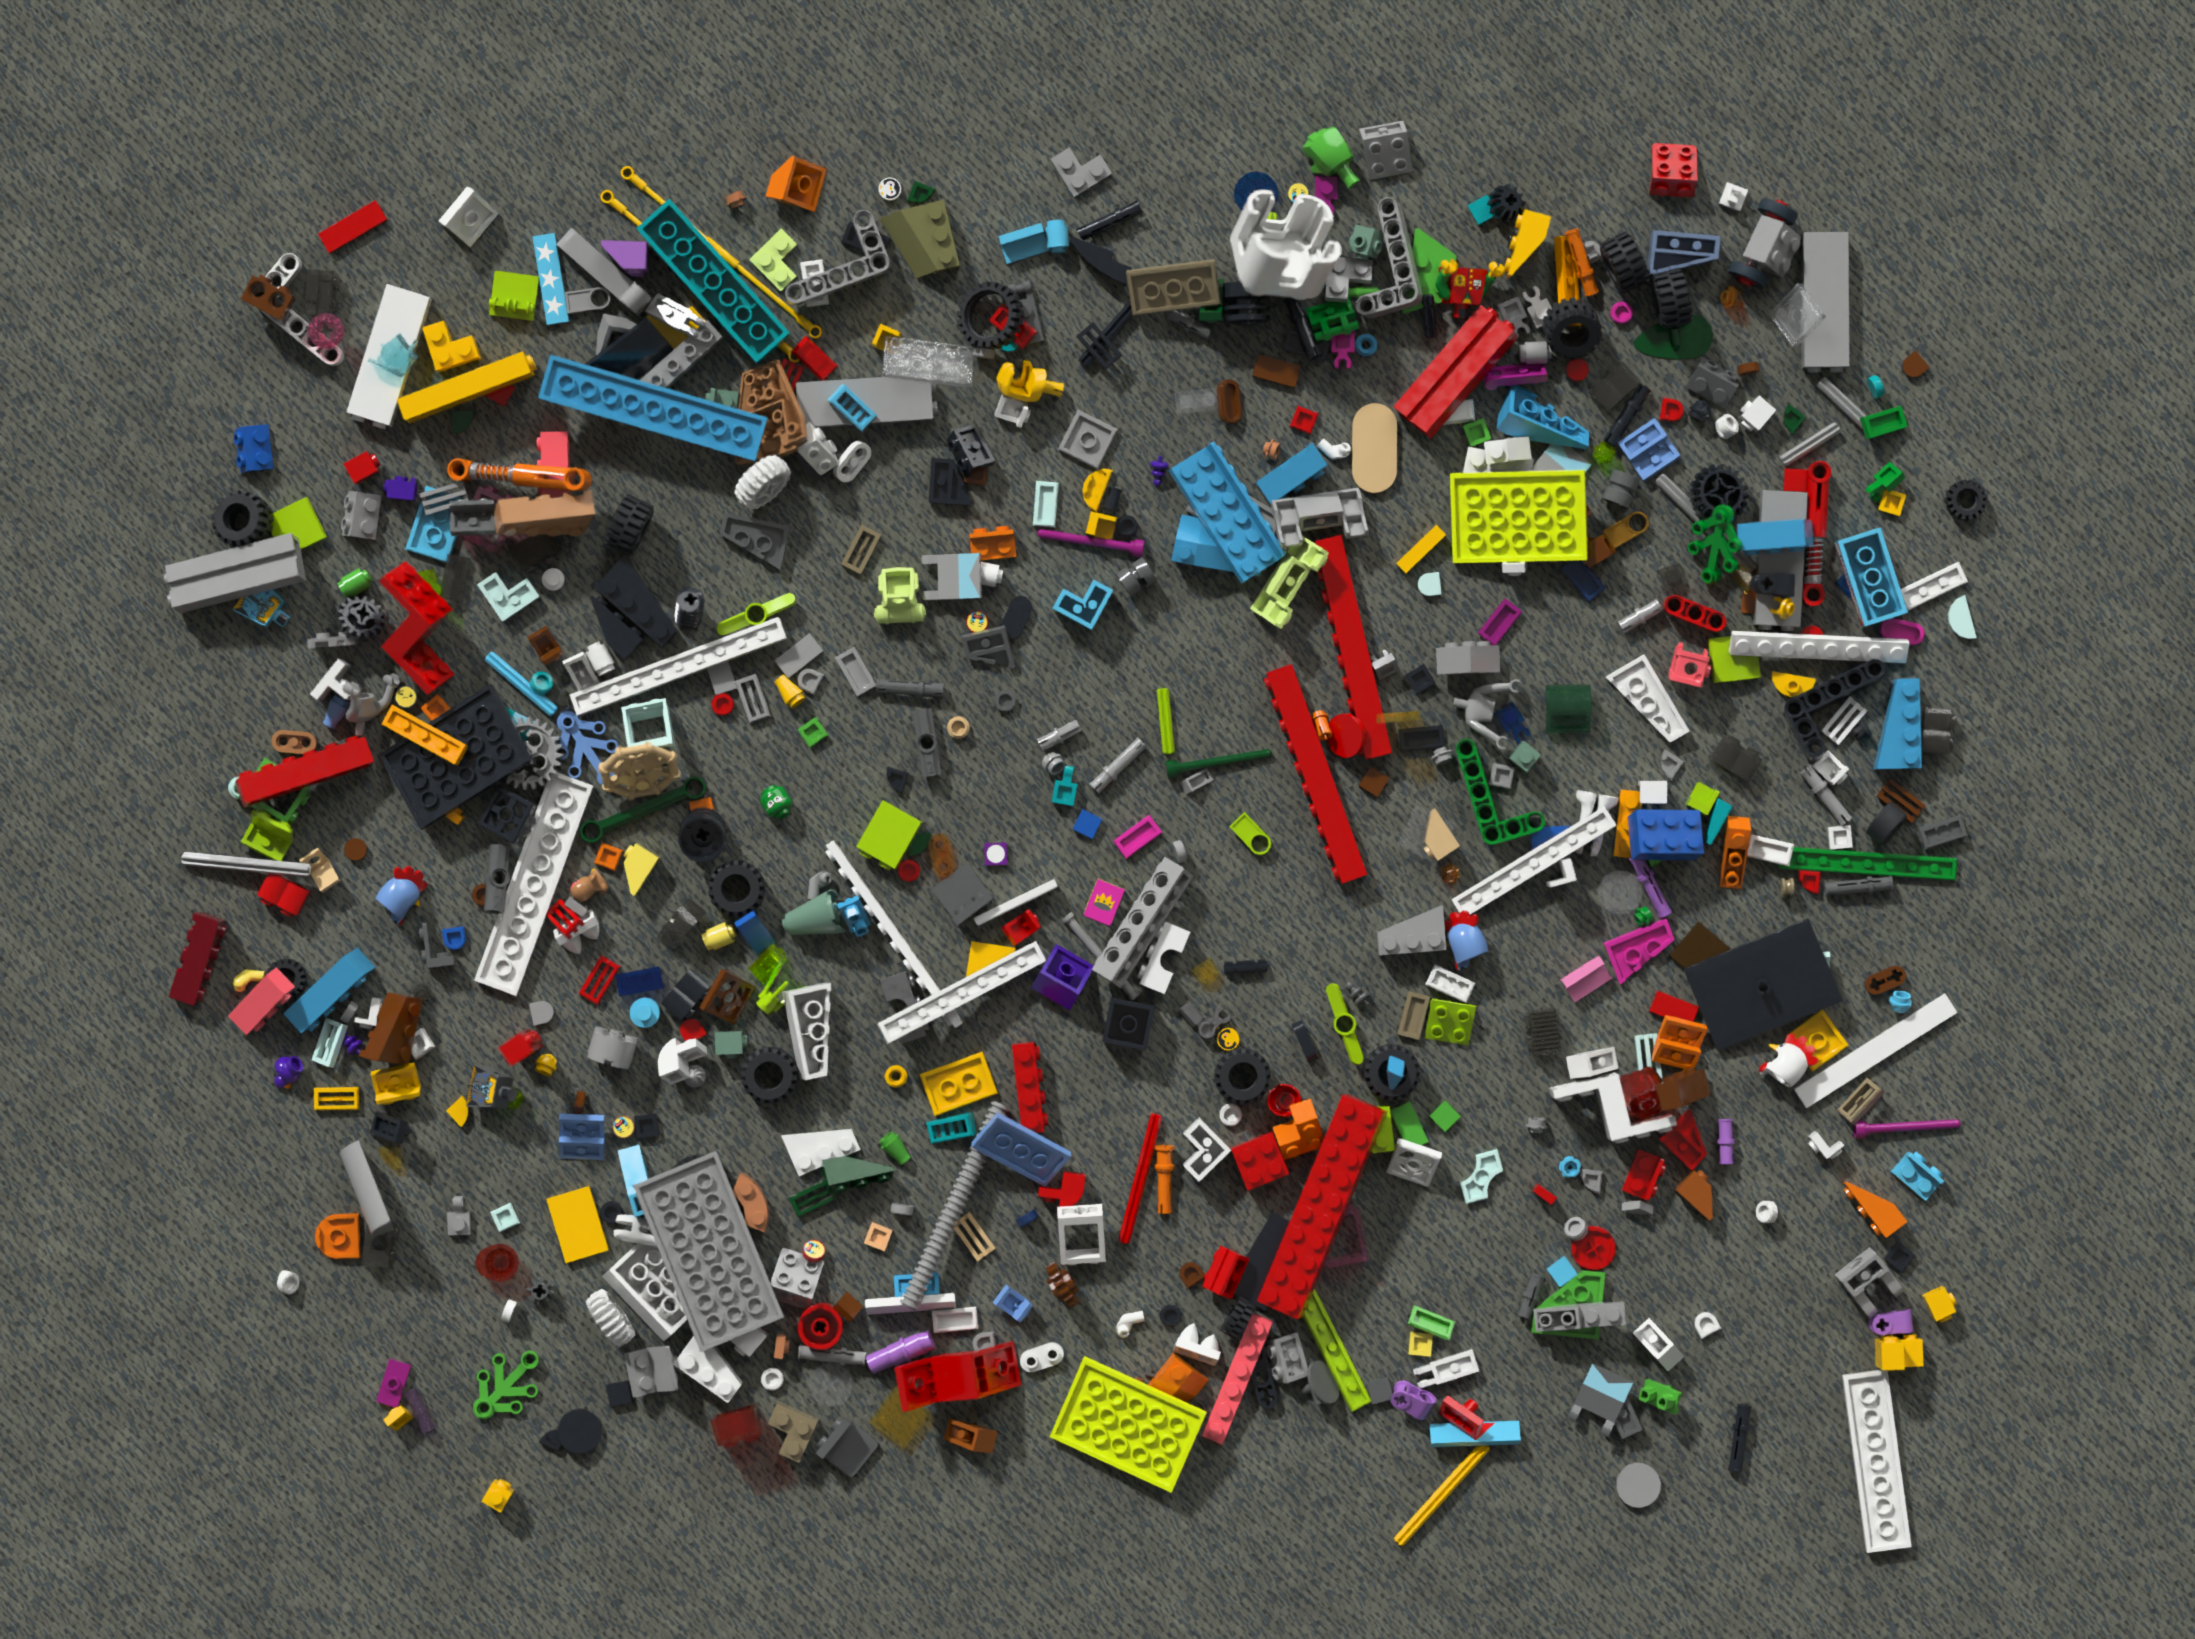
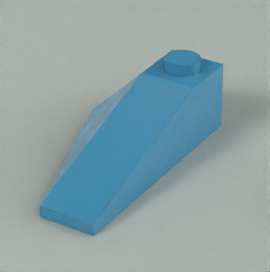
M1518 385L1509 386L1498 413V431L1514 438L1529 437L1530 441L1581 449L1588 448V430L1568 416H1564L1562 419L1558 417L1554 411L1555 407L1551 404L1544 407L1535 401L1538 395Z

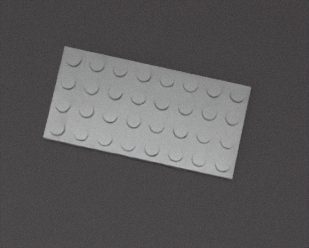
M716 1151L632 1185L700 1352L784 1317Z

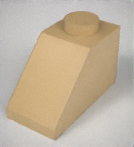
M1432 809L1429 813L1424 838L1426 847L1423 849L1430 859L1435 858L1438 861L1460 845L1436 809Z

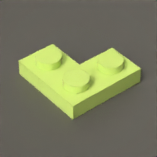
M781 228L749 260L780 292L797 277L782 261L797 244Z

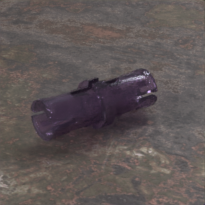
M417 1387L404 1392L412 1410L411 1415L415 1416L422 1434L434 1429L435 1425L427 1411L428 1406L421 1399Z

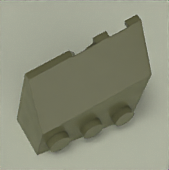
M944 200L899 210L879 218L916 278L960 268Z

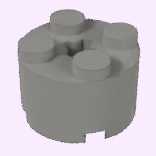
M595 1026L587 1057L603 1064L605 1062L614 1067L629 1069L638 1038L630 1035L623 1037L624 1032L610 1029L609 1033L607 1029Z

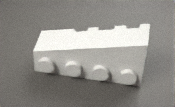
M821 983L782 992L799 1079L801 1080L827 1076L831 983Z

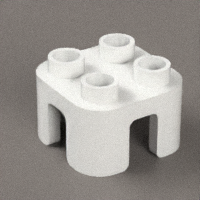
M1266 190L1253 192L1249 196L1230 236L1238 276L1243 287L1249 293L1257 296L1267 294L1287 296L1297 300L1318 296L1341 252L1339 242L1328 241L1321 253L1322 244L1333 224V215L1330 208L1319 198L1302 194L1296 197L1284 220H1271L1267 218L1275 203L1273 192Z

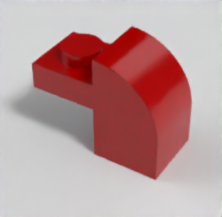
M1063 1171L1061 1189L1039 1186L1038 1196L1042 1197V1201L1055 1202V1199H1060L1059 1207L1072 1206L1079 1201L1083 1194L1086 1174Z

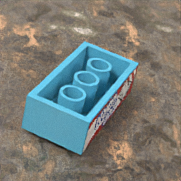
M1881 527L1834 542L1861 627L1908 613Z

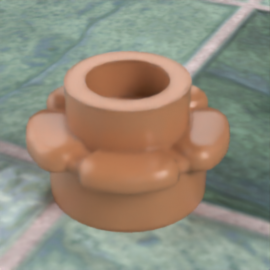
M741 190L725 197L727 202L725 205H731L732 209L744 204L743 199L746 196H743Z
M1272 439L1271 442H1266L1262 451L1265 459L1275 461L1279 455L1281 444L1275 442V439Z

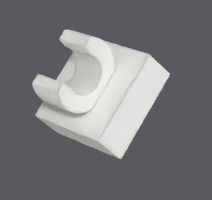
M1727 182L1719 204L1740 212L1748 190Z

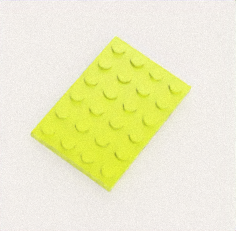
M1585 470L1450 473L1453 563L1574 561L1588 559Z
M1084 1356L1050 1437L1172 1493L1207 1412Z

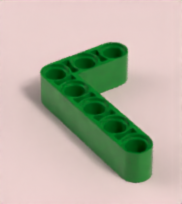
M1468 738L1459 741L1456 746V752L1483 840L1487 844L1493 845L1542 830L1546 821L1544 815L1538 811L1499 821L1477 745L1472 739ZM1464 742L1470 743L1473 747V751L1469 755H1464L1460 751L1461 744ZM1469 764H1476L1479 767L1478 775L1470 776L1467 773V766ZM1477 785L1483 786L1486 790L1482 798L1476 797L1473 793V789ZM1482 807H1489L1492 810V816L1489 819H1483L1480 816V809ZM1533 815L1539 816L1542 820L1541 825L1537 828L1529 824V818ZM1510 822H1517L1520 825V831L1517 834H1511L1508 831L1507 826ZM1489 828H1495L1498 831L1499 836L1496 840H1489L1487 838L1486 831Z

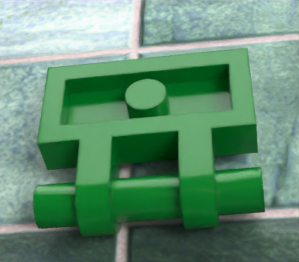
M1349 296L1347 303L1330 301L1306 309L1312 330L1322 329V331L1314 333L1316 342L1324 339L1329 341L1332 340V337L1341 334L1346 336L1351 334V331L1359 329L1357 321L1348 323V320L1355 318ZM1341 322L1340 326L1333 327L1330 329L1328 327L1330 325H1334Z

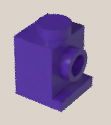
M395 476L394 480H385L384 493H387V498L416 501L418 479L411 477V482H408V477Z

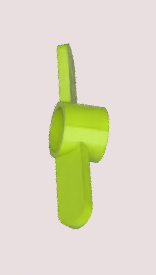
M787 593L764 604L752 603L746 608L745 612L719 622L716 630L720 635H727L750 624L755 626L764 623L768 616L792 607L796 603V598L793 594ZM755 606H759L764 610V618L758 623L752 622L748 617L749 610Z
M1332 983L1326 987V993L1335 1016L1333 1027L1342 1036L1351 1063L1354 1065L1361 1064L1364 1058L1354 1031L1356 1020L1348 1013L1339 986ZM1341 1016H1348L1352 1019L1353 1026L1347 1032H1341L1337 1028L1336 1023Z

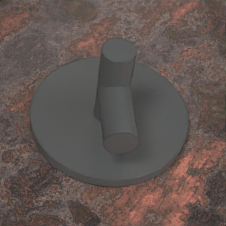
M1320 1360L1311 1363L1307 1373L1309 1384L1302 1386L1301 1392L1304 1395L1311 1393L1315 1406L1323 1403H1334L1339 1396V1387L1327 1364Z

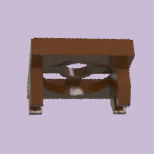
M721 969L699 1008L735 1025L756 986L726 969ZM733 982L730 989L726 991L720 990L723 984ZM740 987V997L738 999V994L736 992ZM729 993H733V1000L726 1004V996ZM716 996L721 998L722 1004L719 1009H716L714 1005ZM735 1005L732 1009L726 1011L728 1007Z

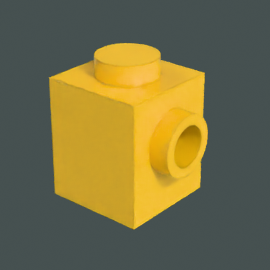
M1940 1286L1922 1295L1933 1320H1939L1940 1323L1952 1318L1951 1314L1956 1312L1954 1308L1957 1305L1952 1293H1947L1945 1287Z
M495 1479L481 1502L501 1513L513 1494L514 1489L505 1480L500 1479L498 1481Z

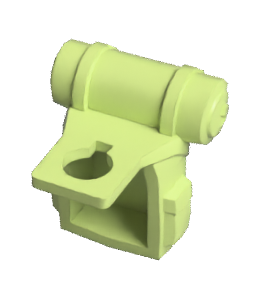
M897 567L882 569L881 575L878 576V591L882 594V602L874 611L877 624L923 622L926 610L923 604L917 603L916 592H919V579L914 568Z

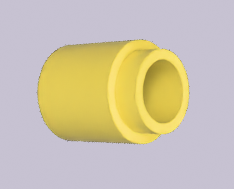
M723 922L707 929L706 933L702 934V939L708 950H717L735 942L734 937L737 934L732 924L728 925L727 922Z

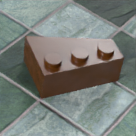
M388 992L376 1017L379 1019L374 1031L370 1030L367 1036L370 1040L365 1050L360 1051L359 1056L379 1062L409 1065L422 999Z

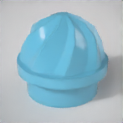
M1894 991L1893 996L1889 999L1891 1008L1896 1013L1907 1012L1912 1005L1911 995L1905 991Z

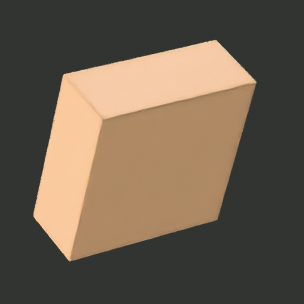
M872 1222L864 1244L885 1251L893 1230Z

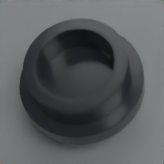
M1122 516L1116 523V530L1120 536L1130 538L1137 533L1138 522L1132 516Z

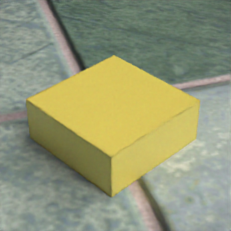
M1410 1332L1408 1354L1431 1356L1433 1335Z

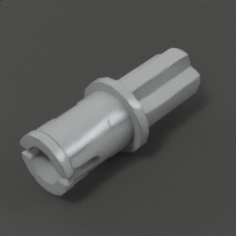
M1074 720L1059 729L1057 727L1054 728L1055 731L1037 740L1044 752L1060 742L1063 744L1064 740L1082 731L1081 726L1077 720Z

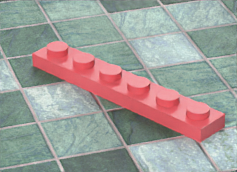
M1253 1313L1250 1317L1202 1434L1203 1437L1221 1445L1224 1444L1274 1321L1256 1313Z

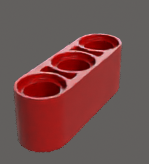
M1678 595L1669 596L1663 601L1662 607L1666 614L1702 629L1717 632L1726 626L1724 614ZM1671 599H1675L1679 603V608L1676 612L1668 608V602ZM1692 607L1699 610L1700 615L1697 620L1689 617V610ZM1712 616L1719 617L1720 626L1718 628H1713L1710 625L1709 621Z

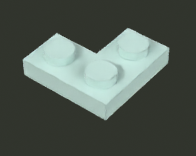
M497 572L477 584L502 622L540 597L528 578L508 590Z

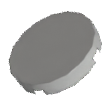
M1632 1463L1623 1468L1619 1473L1616 1489L1624 1503L1632 1507L1642 1508L1649 1506L1657 1499L1661 1489V1481L1659 1475L1649 1465L1645 1463Z

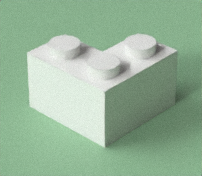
M1199 1117L1183 1132L1198 1148L1183 1163V1166L1200 1182L1231 1149Z

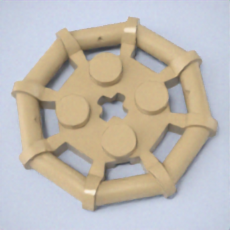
M651 742L625 748L620 746L616 748V751L605 762H601L598 766V772L601 774L603 782L602 788L606 792L619 794L632 801L638 797L655 794L659 796L663 794V790L674 780L680 778L681 772L676 762L677 754L673 750L667 751L654 746ZM610 773H617V775L610 776ZM661 776H664V778L658 783L657 780ZM619 784H624L628 786V788L620 786Z

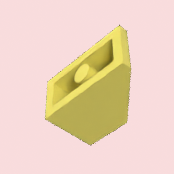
M638 843L634 847L630 845L623 855L626 858L624 866L630 893L634 896L637 895L660 857Z

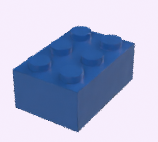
M1635 810L1628 816L1631 860L1695 861L1704 854L1700 810Z

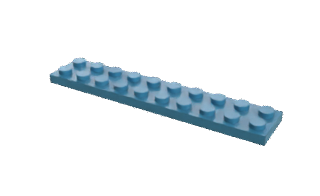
M550 355L538 396L539 399L756 461L768 419L767 417L554 355Z

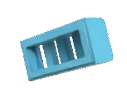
M841 384L827 400L861 432L877 416L844 384ZM845 392L847 396L840 403H838L837 400ZM853 399L854 402L845 410L843 407ZM859 405L861 408L852 417L850 413ZM866 411L868 414L859 423L857 419Z

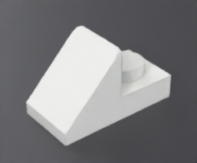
M1529 437L1506 438L1504 440L1484 442L1487 465L1532 459Z

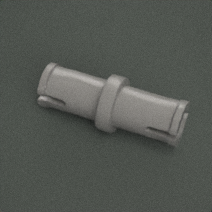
M1655 599L1641 609L1636 608L1634 613L1619 620L1618 624L1624 634H1626L1641 623L1643 625L1646 624V620L1663 612V609L1658 600Z

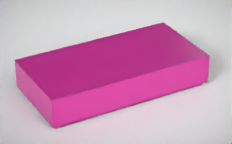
M1148 815L1116 838L1114 843L1127 859L1159 836L1162 831L1151 816Z

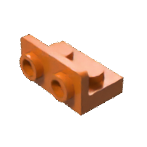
M1009 526L996 527V531L987 532V528L973 529L974 533L969 534L971 553H981V561L1016 557L1014 530H1009Z

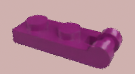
M1544 364L1495 366L1487 373L1483 380L1486 389L1492 391L1498 386L1547 382V372Z

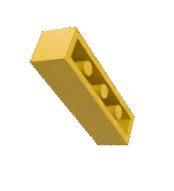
M1435 525L1396 565L1406 574L1446 534L1438 525Z

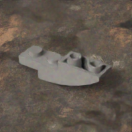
M1625 1301L1593 1302L1534 1309L1536 1332L1627 1324Z

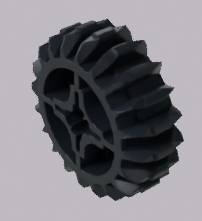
M1712 464L1708 469L1704 467L1701 469V473H1697L1694 476L1696 480L1691 481L1690 485L1693 488L1689 490V494L1694 497L1689 502L1696 503L1693 510L1699 509L1701 511L1699 517L1704 515L1707 516L1706 519L1712 517L1714 507L1708 502H1711L1715 507L1719 505L1727 506L1729 503L1728 497L1734 495L1731 507L1734 512L1733 521L1737 518V515L1743 513L1742 508L1747 506L1748 503L1745 500L1749 498V494L1744 493L1748 489V486L1742 485L1745 478L1739 479L1737 477L1739 471L1732 473L1731 466L1724 470L1723 464H1719L1717 468ZM1710 479V491L1704 493L1705 482ZM1722 480L1727 482L1730 486L1725 485ZM1716 491H1718V493L1720 492L1721 494H1724V495H1723L1722 497H1720V495L1718 496L1717 494H1714V493H1715Z

